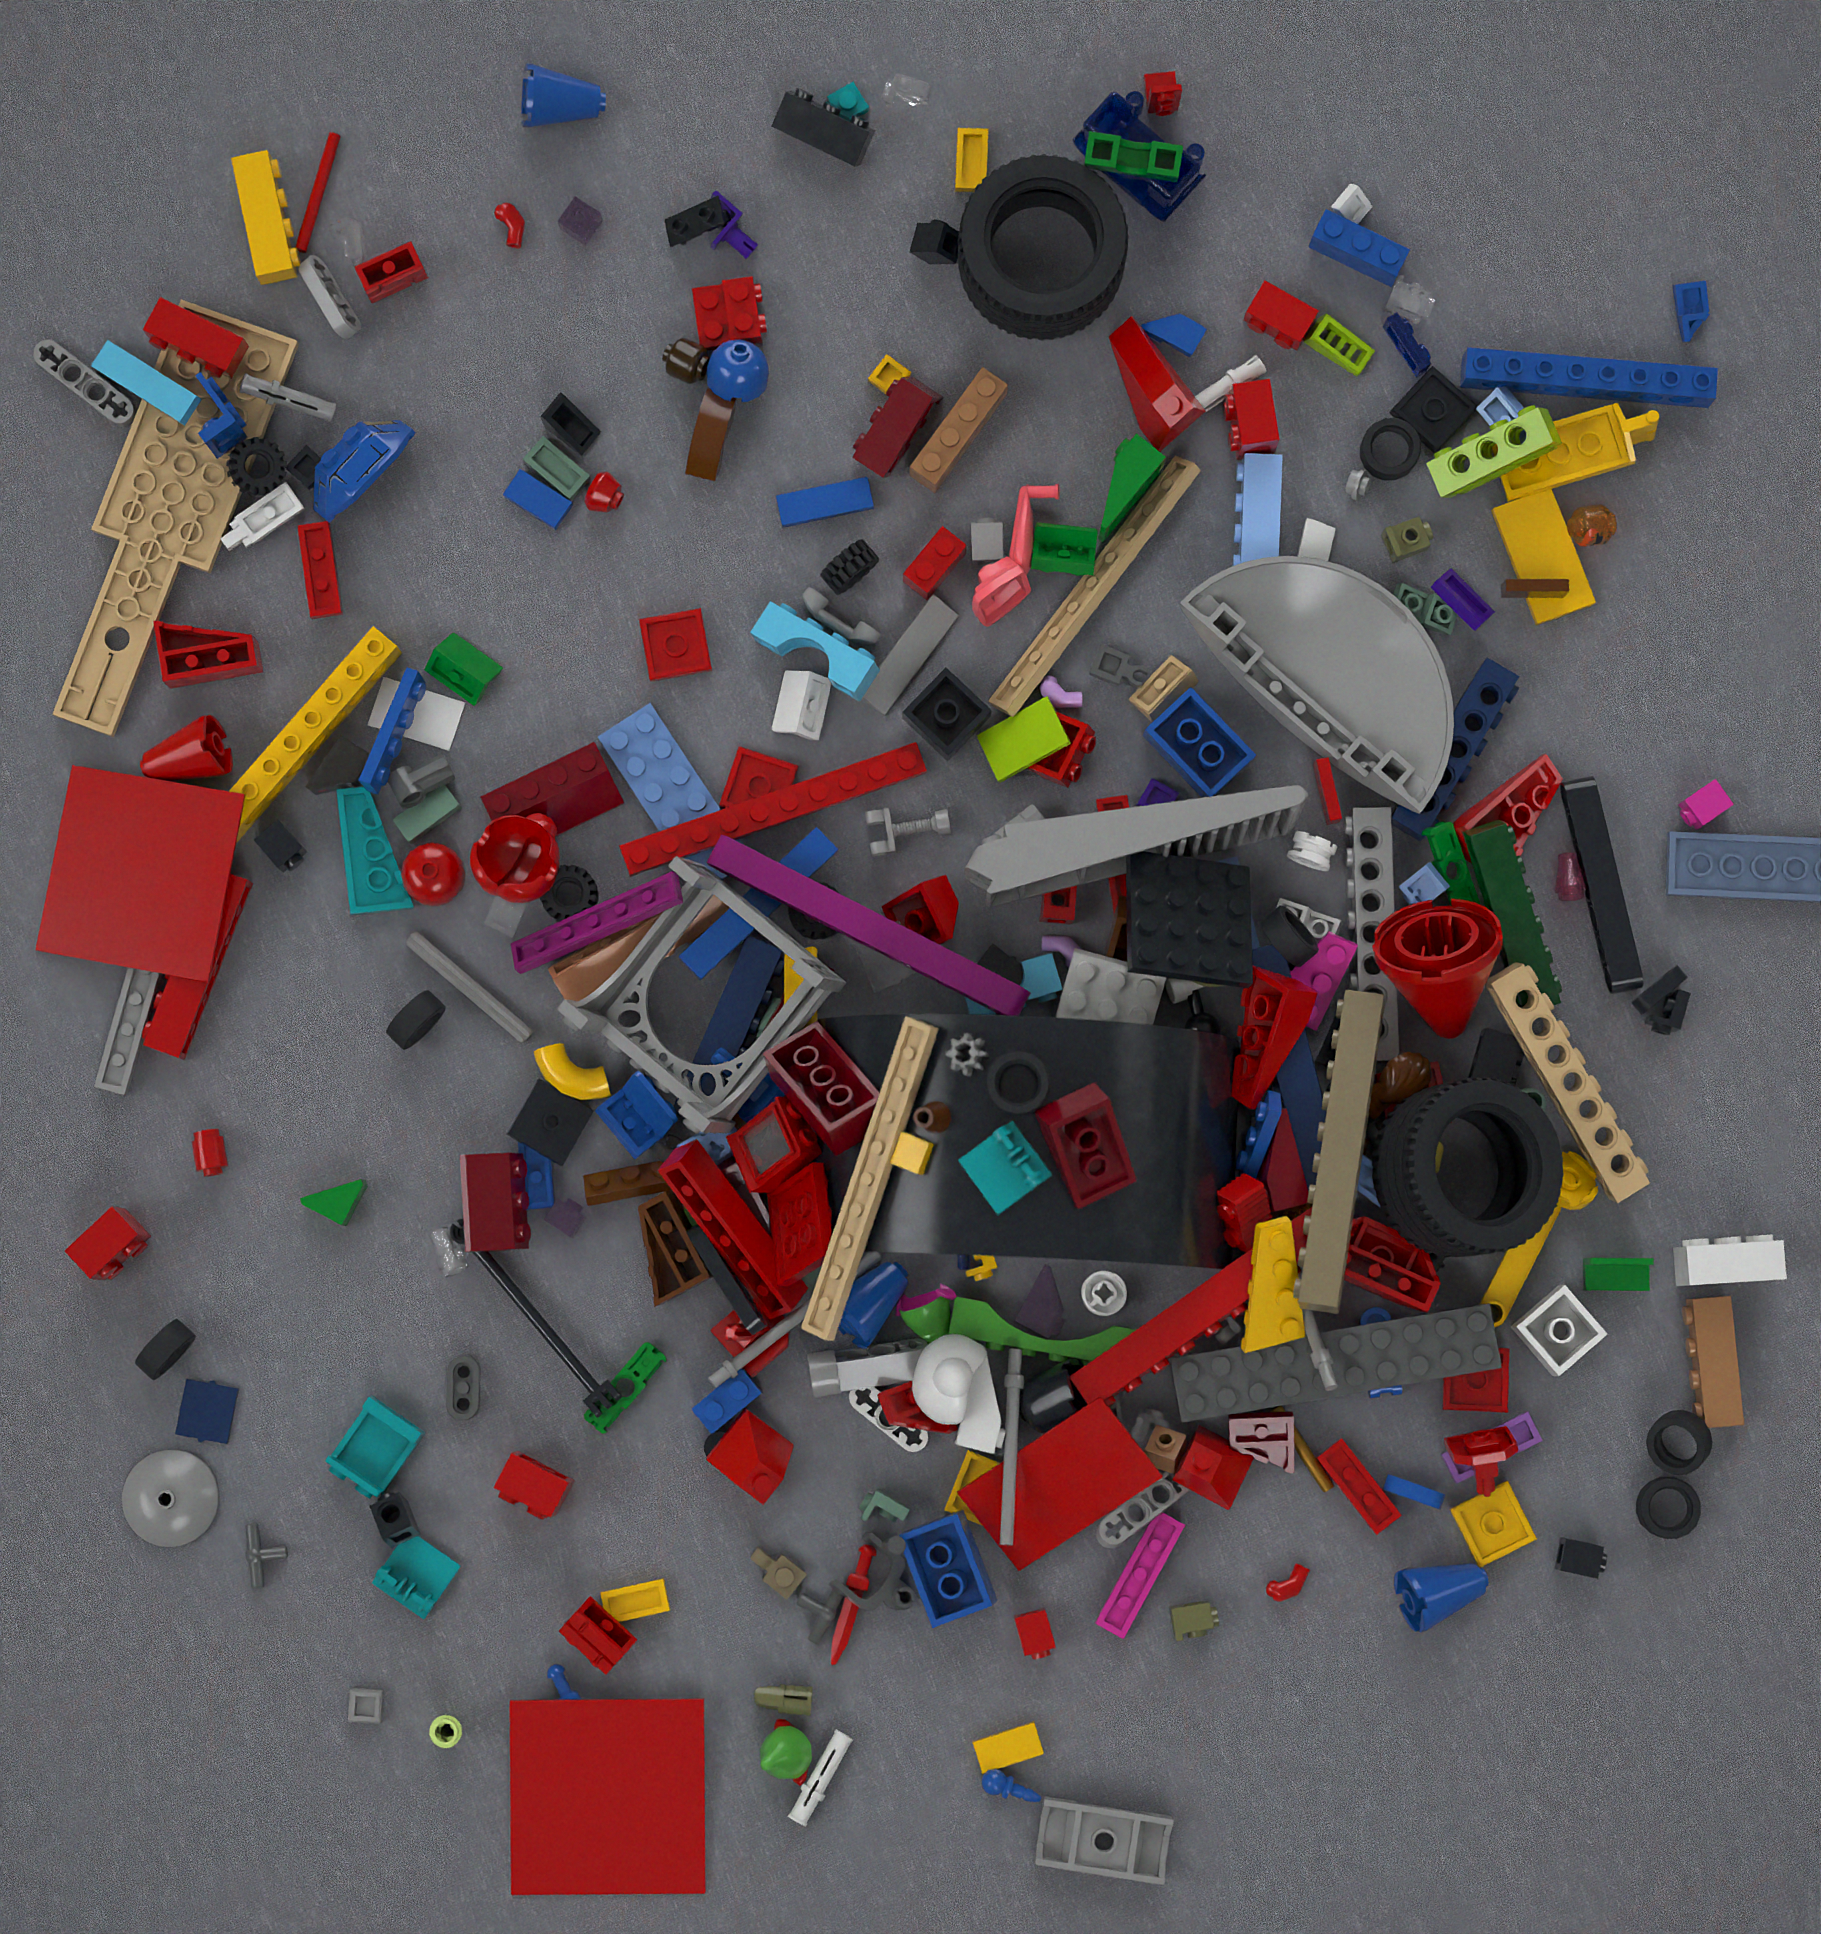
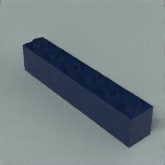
M751 936L746 938L692 1063L714 1065L710 1059L720 1047L725 1048L735 1058L749 1049V1047L745 1046L749 1034H756V1029L762 1019L757 1016L761 1006L767 1007L774 992V989L770 988L774 976L780 977L784 969V959L782 958L784 952L781 949ZM689 1070L687 1077L692 1085L694 1074ZM709 1072L705 1073L701 1078V1090L705 1095H712L716 1088L715 1078ZM722 1072L721 1074L724 1078V1083L726 1086V1084L729 1082L726 1080L728 1076ZM677 1097L673 1107L676 1110V1114L682 1116L678 1112L681 1109V1107L677 1103V1101L679 1100V1098Z

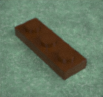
M665 1160L583 1175L587 1205L592 1206L672 1190L657 1171Z

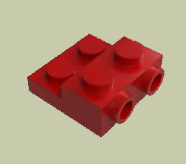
M753 276L722 280V284L692 288L699 343L707 351L715 350L722 343L729 340H744L753 344L762 343L761 333L767 332L765 315L758 314L757 303L763 302L760 284H754Z
M1056 712L1071 744L1026 769L1039 774L1044 779L1069 788L1071 782L1075 783L1081 777L1083 767L1080 763L1085 753L1091 754L1095 748L1096 737L1094 735L1096 732L1088 724Z

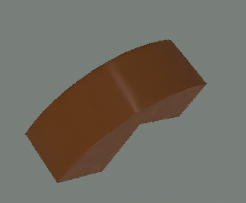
M711 389L706 390L695 424L685 474L716 481L722 464L724 444L734 420L737 398L732 397L731 401L724 400L715 395Z

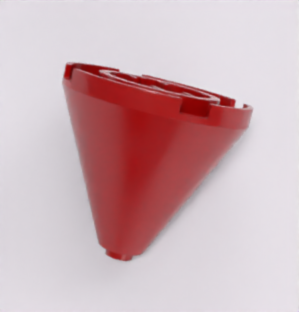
M1451 899L1452 906L1433 907L1432 900H1427L1401 908L1379 924L1374 932L1375 942L1372 945L1375 962L1381 971L1438 1036L1445 1039L1457 1038L1466 1030L1503 944L1501 924L1497 916L1485 906L1462 899Z

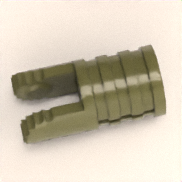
M781 1684L780 1687L760 1686V1688L754 1690V1703H756V1706L762 1707V1709L765 1707L766 1709L778 1710L780 1714L811 1715L813 1686L804 1687L801 1685Z

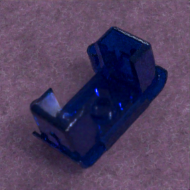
M1137 91L1128 93L1126 99L1117 92H1111L1084 121L1083 128L1073 138V144L1084 156H1086L1089 131L1121 136L1122 139L1133 142H1166L1138 119L1143 110L1144 97ZM1196 143L1188 146L1186 151L1183 149L1177 182L1106 171L1101 172L1155 218L1165 222L1207 176L1199 174L1205 150L1200 144ZM1191 155H1195L1198 158L1194 159Z

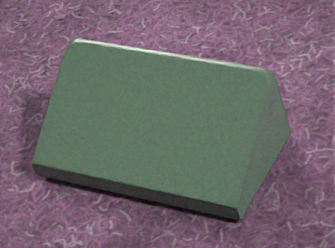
M443 785L429 792L421 803L407 808L392 820L408 843L412 845L462 809V807L446 785Z

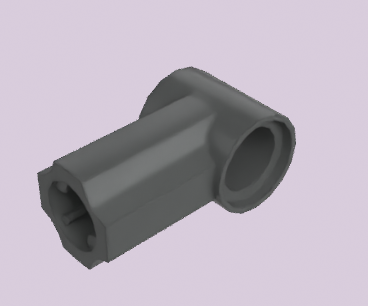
M442 753L414 768L405 766L396 769L390 774L388 783L402 808H411L421 803L427 793L456 778Z

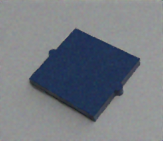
M186 1379L175 1435L197 1438L199 1442L208 1440L228 1444L239 1388L218 1385L214 1380L207 1383Z

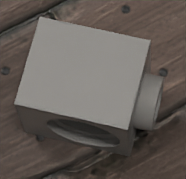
M981 518L977 520V523H971L972 567H984L1004 558L1002 522H996L993 518Z

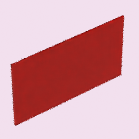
M1100 1396L1017 1451L1013 1545H1000L1004 1461L958 1490L957 1494L1016 1569L1021 1571L1124 1502L1143 1492L1144 1489L1163 1478V1475Z

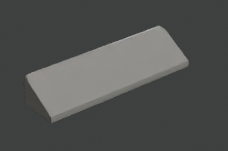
M933 594L878 667L880 671L862 700L885 716L959 615Z

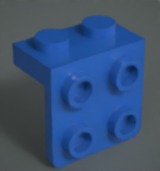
M640 1071L635 1072L620 1091L599 1105L595 1110L634 1160L662 1140L678 1121L673 1105L669 1101L663 1100L656 1091L654 1082Z

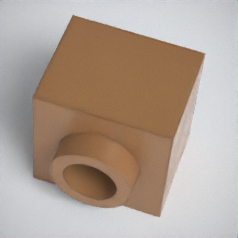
M1156 1424L1144 1452L1156 1468L1175 1474L1186 1450V1435Z

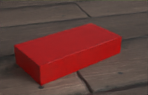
M1329 757L1316 759L1313 763V769L1326 825L1339 823L1342 819Z

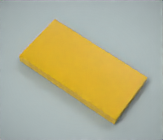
M1552 489L1492 508V515L1517 579H1569V592L1564 598H1525L1536 626L1595 605L1594 595Z

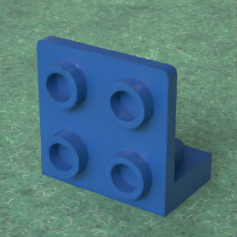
M199 372L195 376L224 414L220 418L214 417L208 420L202 426L203 430L198 432L204 443L218 459L248 438L242 430L247 424L212 376L206 380L201 372Z

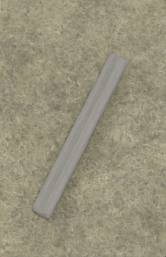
M415 931L408 937L406 941L408 947L518 1041L524 1043L533 1033L530 1027L420 933Z

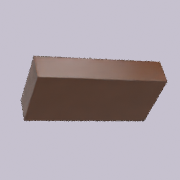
M1505 579L1501 584V598H1564L1569 592V579Z

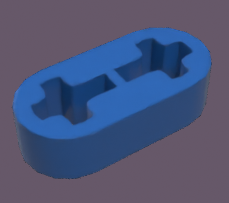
M1390 1474L1387 1475L1383 1487L1386 1491L1441 1510L1446 1495Z

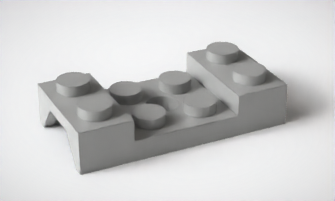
M1044 1796L1034 1863L1040 1866L1164 1885L1168 1844L1174 1819L1168 1815L1143 1811L1133 1812ZM1107 1832L1112 1835L1113 1845L1109 1849L1100 1850L1095 1846V1838L1099 1833Z

